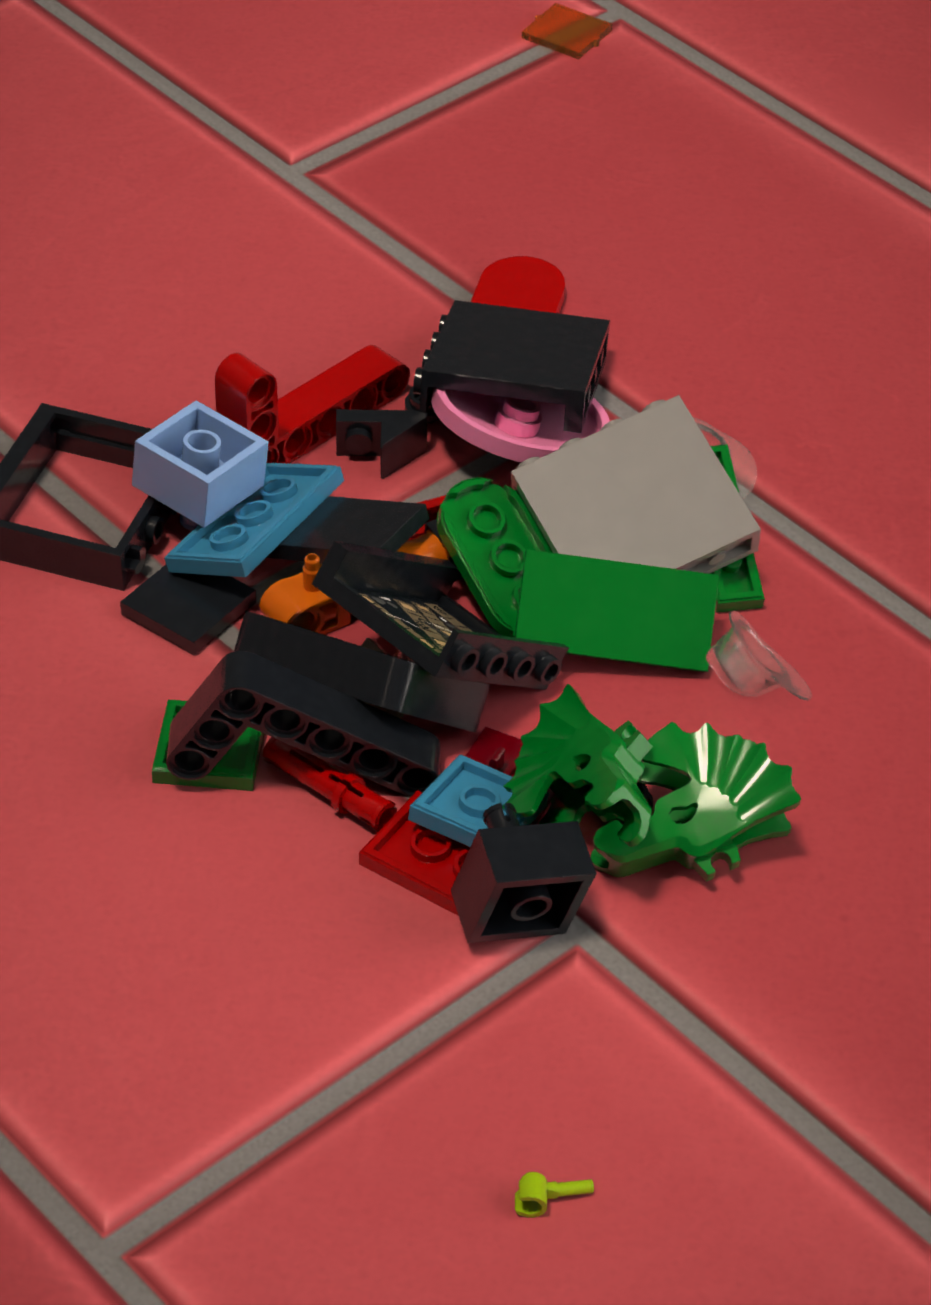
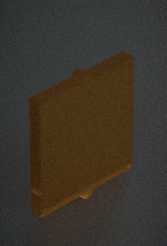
M555 3L542 15L535 16V21L522 31V39L579 60L591 48L599 46L600 41L612 31V23Z

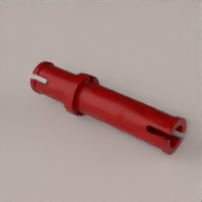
M271 737L266 743L263 750L264 761L273 764L297 779L300 783L329 799L331 806L336 811L342 814L351 813L372 826L377 832L397 812L394 802L367 788L363 778L353 773L346 775L321 758Z

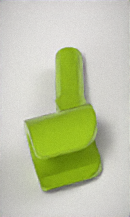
M528 1172L519 1181V1190L515 1193V1211L518 1215L527 1218L541 1216L547 1211V1199L591 1194L594 1192L593 1181L588 1179L558 1183L556 1181L547 1182L544 1175L538 1172Z

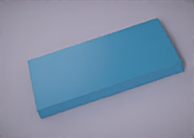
M266 463L264 486L205 528L198 525L164 558L168 571L172 573L232 577L248 576L344 482L341 467L336 465Z

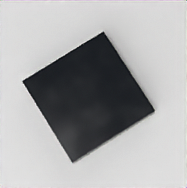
M164 565L120 601L121 614L195 655L256 603V590L231 576L172 573L168 571L167 565Z

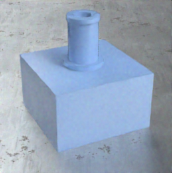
M196 400L135 440L132 486L180 513V523L184 528L191 531L198 525L205 528L264 486L269 441Z

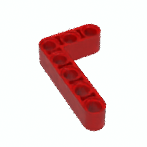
M368 345L278 399L276 378L243 354L233 353L221 362L215 373L216 412L269 441L266 463L290 464L336 436V409L378 410L397 398L407 387L410 379V369L376 345Z

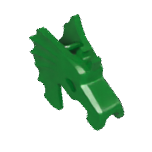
M567 684L557 700L540 704V720L538 725L531 732L521 736L523 745L519 757L514 761L516 764L515 775L509 782L503 785L508 792L512 793V796L506 803L514 805L518 818L532 816L537 811L547 790L550 788L555 796L551 799L550 808L539 824L578 821L580 823L584 814L592 811L603 822H609L616 818L623 820L624 825L617 835L628 846H636L646 837L650 825L652 810L638 788L637 783L641 779L645 768L641 760L653 746L629 720L615 731L603 724L589 712L575 689Z
M670 722L648 739L653 747L642 759L645 768L638 782L673 790V792L657 800L646 837L636 846H628L620 840L617 834L623 825L618 820H613L598 829L593 839L595 849L591 853V860L595 869L618 878L673 860L688 869H694L706 882L714 879L716 870L712 867L711 863L719 859L725 860L728 863L730 871L738 868L741 861L739 848L750 843L787 836L790 833L791 823L787 820L784 812L796 809L801 802L800 794L792 786V767L778 765L771 761L764 742L756 744L751 740L743 739L740 735H720L709 723H704L694 733H686L676 723Z

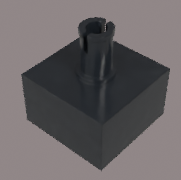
M501 803L489 807L485 810L482 817L487 828L478 829L451 888L467 942L476 943L566 934L597 874L578 821L520 826L513 804L505 803L506 815L503 813Z

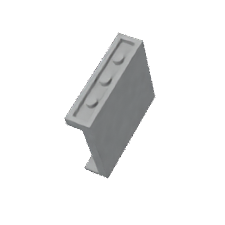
M680 395L667 401H654L647 405L642 412L625 420H612L605 424L600 431L583 439L579 437L570 439L563 443L558 450L541 458H528L521 462L515 470L511 471V488L516 490L522 497L553 553L709 574L757 552L759 548L761 528Z

